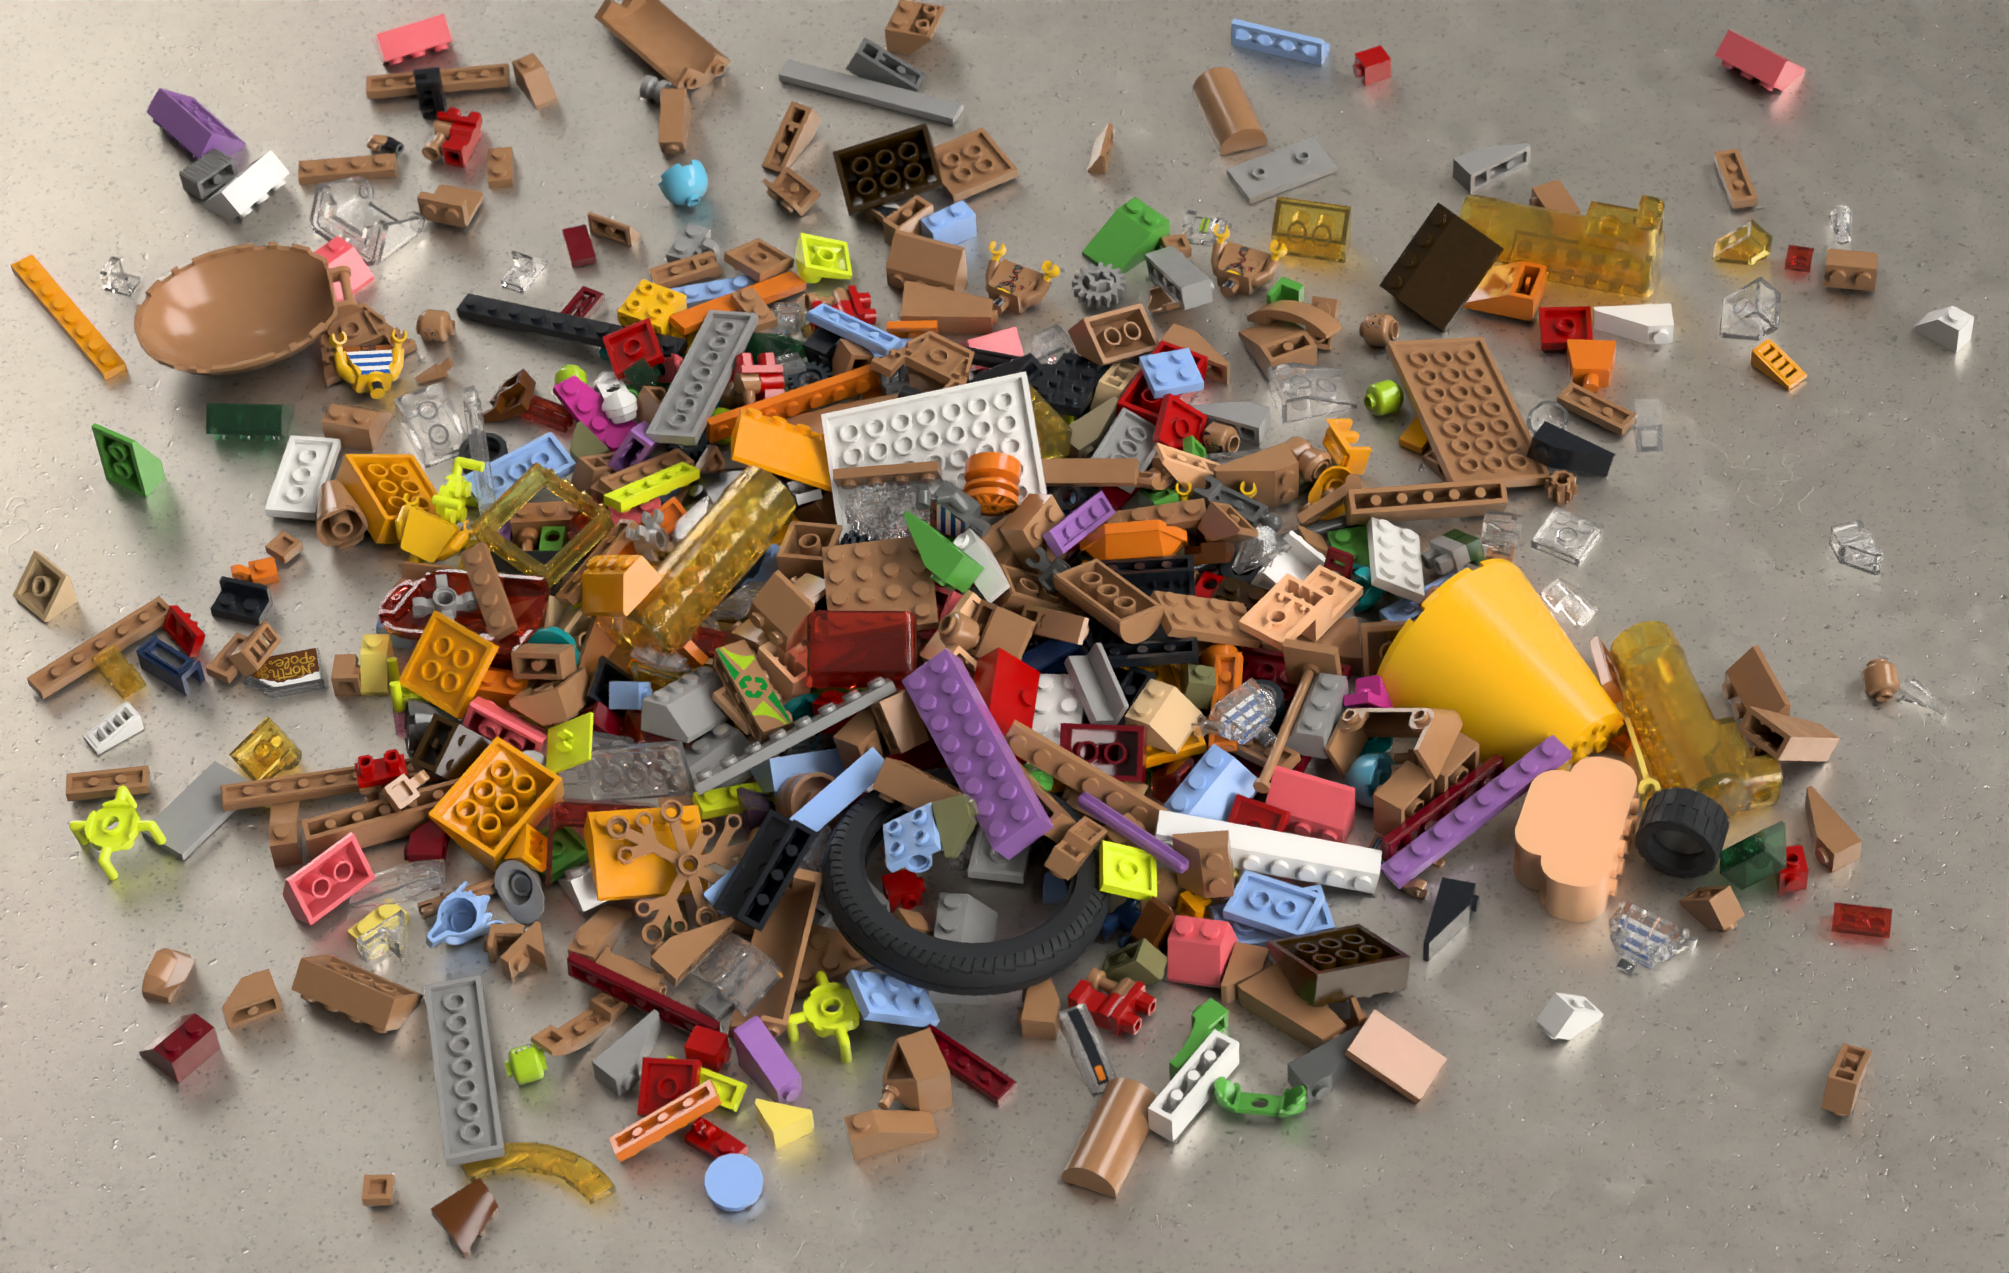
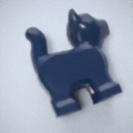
M1127 897L1126 901L1119 905L1114 912L1107 913L1100 930L1103 942L1107 941L1117 929H1120L1125 935L1119 938L1118 947L1123 948L1131 943L1130 933L1142 913L1136 907L1139 903L1138 899Z

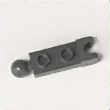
M1207 475L1204 477L1206 482L1205 490L1198 487L1193 490V500L1204 498L1206 510L1211 501L1230 504L1254 528L1261 523L1265 531L1276 533L1282 527L1283 521L1281 516L1277 513H1268L1267 505L1224 486L1222 481Z

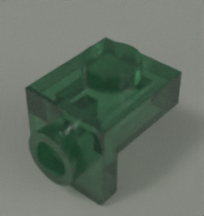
M641 358L625 369L623 373L638 393L643 386H655L659 383L657 379L662 372L657 365L651 367L645 358Z

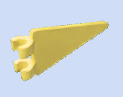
M1630 717L1624 718L1642 780L1638 785V792L1641 801H1643L1642 811L1644 813L1647 802L1653 795L1652 791L1659 792L1661 787L1657 780L1652 779L1648 775Z

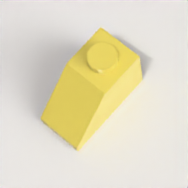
M363 634L360 652L362 696L389 695L390 678L386 660L389 657L395 656L390 634Z

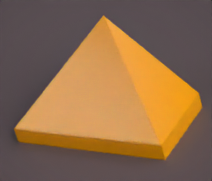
M526 823L504 859L517 860L524 863L528 868L543 872L546 870L548 838Z

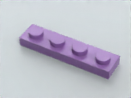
M1101 490L1042 536L1054 555L1059 557L1116 512Z

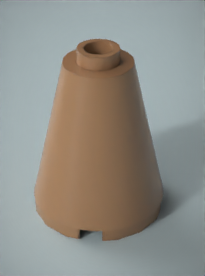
M337 480L326 481L320 486L318 492L315 529L318 539L326 547H329V545L337 546V549L353 547L362 541L366 529L368 530L367 518L341 482Z

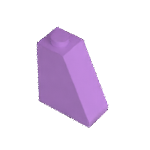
M644 420L630 430L608 463L610 468L616 472L646 461L654 453L660 443L654 442L646 436V431L650 426L649 423Z
M757 1015L733 1030L738 1065L773 1102L786 1104L794 1101L803 1093L800 1074Z

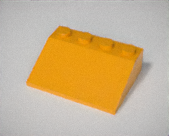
M740 408L731 434L732 460L832 492L824 432L821 434L813 432L810 427L803 424H797V426L789 424L787 420L779 416H772V418L764 416L761 411L754 408H748L747 410Z
M345 454L336 479L344 485L365 514L368 531L375 543H400L397 539L395 521L401 507L404 505L403 496L405 493H409L408 502H414L416 496H418L419 508L441 518V515L436 514V505L431 503L432 496L438 495V492L413 454Z
M497 736L429 812L428 817L470 856L496 873L498 867L507 861L504 858L522 827L527 823L535 829L564 796L563 778Z
M698 805L683 806V815L680 819L690 850L698 836V828L702 824ZM661 808L588 812L583 833L597 901L662 897L668 894L678 875L675 865L653 853L635 858L628 865L621 864L617 859L620 848L637 845L624 838L620 840L612 839L606 832L609 819L619 815L628 820L631 829L643 835L642 830L636 826L635 820L640 812H649L653 817L652 826L658 843L678 853L669 823L663 821L660 816ZM668 808L666 814L669 817L676 816V811L673 808ZM642 816L639 818V822L642 825H648L649 819L646 816ZM618 824L612 826V830L615 833L623 831L622 827ZM704 847V849H703L701 855L705 854V847ZM628 851L621 852V857L624 860H629L631 854ZM690 861L683 863L686 870L694 868L693 863ZM699 877L705 892L708 890V882ZM688 881L685 883L680 895H692Z

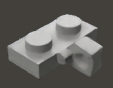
M688 223L666 253L667 262H674L707 251H712L717 257L719 254L718 243L710 240L711 229Z

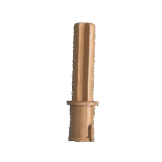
M494 877L469 885L465 889L466 892L471 890L476 896H490L498 893L495 888ZM441 892L440 896L417 903L421 918L425 920L437 915L440 904L452 892L447 894Z

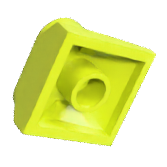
M800 233L797 239L795 258L798 275L806 283H818L822 277L843 280L852 278L847 242Z

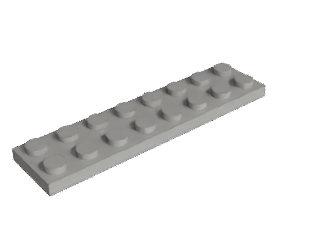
M709 310L646 431V436L649 439L662 444L697 445L707 425L708 418L711 417L732 376V371L736 368L735 356L744 352L759 322L757 313Z
M877 677L867 683V689L861 692L855 689L842 696L844 701L834 705L830 702L818 709V715L812 718L806 715L794 721L795 727L788 731L781 728L769 735V741L763 744L756 741L744 748L746 753L738 757L732 754L719 761L721 766L711 771L710 767L699 771L695 774L697 779L692 781L698 794L701 795L896 692L897 690L893 682L889 678Z
M481 975L424 985L446 1165L453 1166L505 1156Z

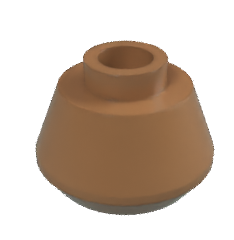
M1316 448L1303 450L1298 456L1299 470L1303 479L1307 482H1316L1322 472L1331 467L1330 454Z

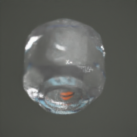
M777 302L770 309L778 319L776 327L770 329H773L777 335H796L800 332L801 326L806 324V313L801 311L799 304L796 302Z

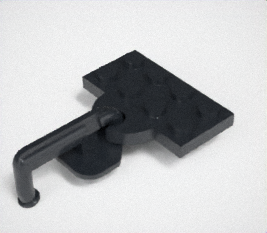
M965 347L974 352L972 365L993 368L1020 357ZM1063 353L1056 364H1042L1044 368L1029 381L1030 394H1033L1031 398L1033 409L1080 417L1093 399L1098 381L1109 370L1112 363L1100 366L1083 356H1079L1077 353Z

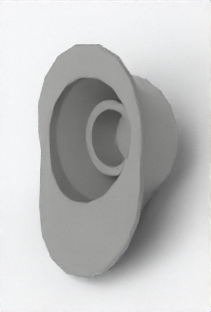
M508 860L502 863L496 870L494 882L495 888L509 913L516 921L523 924L537 921L545 907V897L541 889V879L538 873L517 860Z

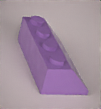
M159 88L146 111L153 118L154 124L166 129V134L178 140L181 148L193 153L192 157L197 161L198 158L201 159L202 156L212 151L213 148L231 156L246 146L243 140L194 97Z

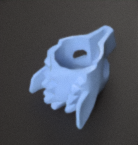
M464 881L455 892L449 894L440 904L436 923L426 935V944L431 949L442 942L451 945H461L478 936L489 934L491 924L506 923L501 920L490 921L493 917L492 912L485 913L490 896H476L471 890L466 892L465 889L468 881Z

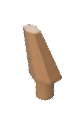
M447 358L440 365L435 363L416 376L415 380L418 383L424 384L448 377L447 372L455 364L450 358Z

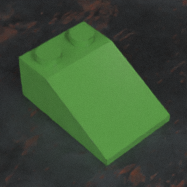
M1134 197L1113 213L1084 248L1082 256L1097 266L1099 262H1102L1104 267L1112 264L1113 270L1119 267L1121 273H1126L1146 259L1145 254L1162 248L1160 245L1161 237L1170 236V220Z
M96 423L91 426L106 480L147 498L165 479L161 460L133 439Z
M906 510L903 514L925 567L933 572L930 577L949 590L955 591L958 589L965 593L983 571L984 567L927 522Z

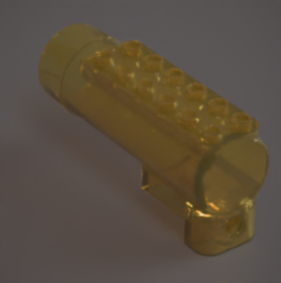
M1472 194L1466 196L1459 217L1504 248L1495 262L1509 264L1525 261L1547 266L1546 281L1638 298H1646L1654 293L1660 275L1665 245V232L1663 231L1665 204L1661 199L1642 195L1638 209L1591 201L1587 214L1582 215L1515 203L1496 197Z
M747 466L723 490V493L665 559L650 563L662 577V580L627 617L596 616L599 627L622 650H639L645 655L656 659L664 658L670 651L678 650L772 544L770 539L777 534L786 520L795 511L796 503L789 490L766 470L757 466Z
M1646 621L1633 625L1623 631L1614 640L1610 648V657L1617 670L1620 682L1626 690L1625 699L1622 700V710L1626 716L1630 717L1635 735L1638 736L1641 742L1642 753L1648 757L1653 776H1657L1661 790L1679 787L1704 793V795L1711 797L1717 804L1721 805L1728 819L1740 811L1777 805L1783 782L1782 770L1778 760L1770 754L1753 757L1743 735L1736 730L1738 725L1733 716L1715 719L1689 666L1686 654L1672 629L1660 621Z

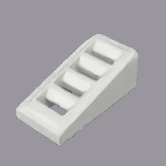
M127 701L87 732L83 738L93 751L99 755L140 732L144 727L139 713ZM101 736L103 741L99 742L96 738Z

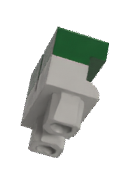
M1453 529L1429 541L1431 549L1421 553L1424 567L1429 570L1435 567V570L1441 575L1448 572L1457 574L1464 569V565L1467 563L1478 567L1481 561L1486 560L1480 538L1458 529Z

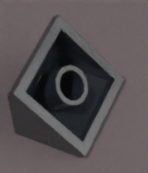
M602 655L599 657L586 695L587 708L598 701L609 708V682L639 681ZM611 709L624 719L622 727L630 726L635 710Z

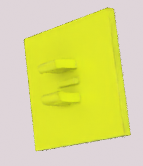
M592 712L548 729L547 769L557 774L591 760Z

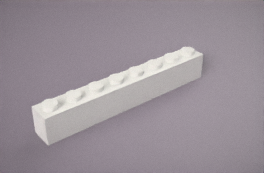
M1164 810L1159 811L1154 837L1172 849V834L1229 830L1233 868L1375 894L1380 876L1382 850Z

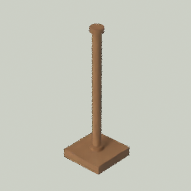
M1285 638L1282 648L1288 683L1296 684L1298 687L1260 777L1254 781L1253 788L1257 792L1267 793L1271 787V777L1314 676L1319 673L1342 676L1338 647Z

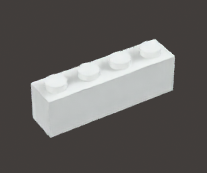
M1214 1029L1148 1107L1149 1129L1174 1142L1211 1098L1214 1082L1219 1077L1227 1079L1239 1064V1042Z

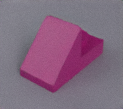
M1378 675L1356 679L1354 694L1344 695V706L1350 709L1393 708L1383 680Z

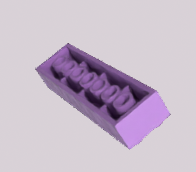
M945 648L902 680L962 793L969 795L971 799L976 801L979 814L975 817L996 852L1010 860L1054 827L960 658Z

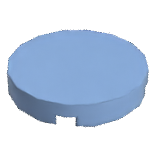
M727 1154L718 1157L708 1167L705 1173L704 1189L716 1207L724 1211L739 1212L758 1201L763 1190V1175L760 1167L751 1158L742 1154Z

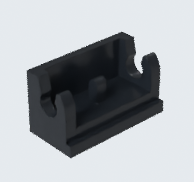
M440 67L413 70L420 110H433L432 112L422 113L424 119H436L439 111L446 112V99Z

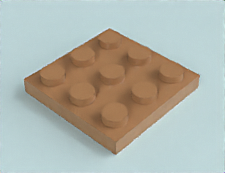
M983 127L935 147L944 186L942 189L953 203L1018 177L1016 166Z

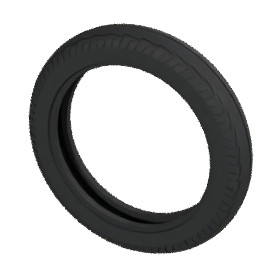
M949 767L925 770V772L960 788ZM873 789L859 799L843 815L829 838L823 857L822 887L828 911L836 927L853 949L870 964L900 981L925 990L951 995L988 996L1015 992L1042 983L1068 968L1087 951L1099 934L1109 909L1111 893L1100 891V843L1087 857L1077 873L1069 880L1064 879L1067 888L1065 899L1056 912L1036 928L1019 936L994 942L966 943L944 940L922 933L893 916L879 902L866 876L865 870L869 861L884 844L883 824L909 813L903 809V803L895 800L894 804L885 801L879 797L880 792ZM1047 791L1076 822L1083 818L1067 802L1054 793ZM1045 835L1034 841L1049 855L1058 844Z

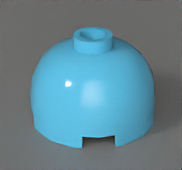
M690 160L691 164L683 167L678 163L661 175L662 182H659L658 186L668 201L681 206H694L700 202V198L703 197L708 189V176L700 161Z
M1367 753L1356 758L1350 766L1345 782L1347 786L1355 788V801L1360 805L1374 808V791L1379 785H1383L1390 778L1392 773L1390 765H1395L1390 755L1386 753Z

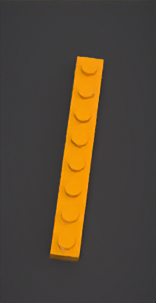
M33 254L10 264L12 272L104 380L127 370L124 360Z

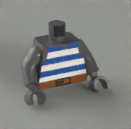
M944 480L934 494H931L930 491L922 490L917 495L916 509L924 511L930 509V525L945 537L952 536L956 538L970 528L978 536L984 538L991 528L990 523L981 519L980 503L947 480Z

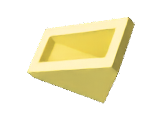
M756 1099L757 1121L775 1149L813 1132L814 1120L812 1110Z

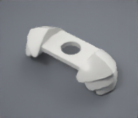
M604 371L595 380L592 388L600 393L604 399L602 411H605L607 418H610L615 424L628 422L636 418V410L638 409L637 398L628 391L624 384L627 380L624 378L618 381L614 372ZM619 388L617 391L607 392L609 389Z

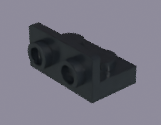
M221 576L219 580L221 592L211 607L212 616L259 626L273 605L269 587L261 583H252L237 578Z

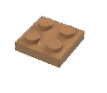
M759 238L724 252L723 261L734 269L743 272L758 282L791 269L794 265V258Z

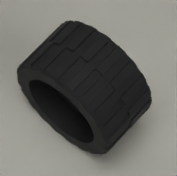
M1665 788L1654 793L1649 798L1636 833L1635 845L1641 857L1660 872L1662 871L1668 875L1681 878L1704 876L1709 871H1712L1718 863L1729 829L1728 816L1720 804H1717L1714 799L1704 795V793L1689 788Z

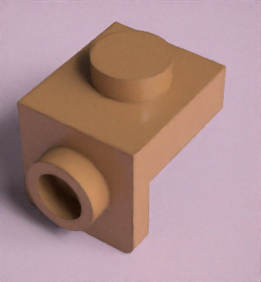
M524 924L490 925L489 935L484 936L483 942L484 952H488L490 962H497L498 950H508L525 932Z

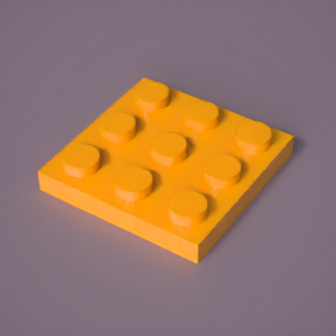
M434 610L398 681L402 686L452 716L463 719L499 647L441 612Z

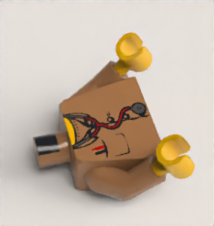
M1218 224L1213 228L1217 241L1213 243L1211 266L1214 276L1217 277V285L1221 287L1220 292L1222 295L1228 298L1233 297L1235 292L1251 295L1256 289L1269 284L1273 280L1280 263L1278 259L1287 254V247L1284 243L1276 251L1278 241L1273 240L1269 245V249L1273 253L1271 256L1270 253L1229 241L1225 245L1224 240L1230 236L1228 226L1226 225V230L1223 234H1218Z
M994 240L991 241L989 250L993 256L992 260L989 259L985 274V289L989 293V299H993L994 310H998V315H1001L1005 310L1021 314L1027 308L1041 303L1050 288L1051 278H1056L1060 274L1059 267L1054 264L1050 270L1052 263L1049 260L1044 261L1041 266L1042 271L1045 273L1044 275L1006 259L999 262L1000 257L1006 254V247L1001 243L1000 250L995 251L996 242Z

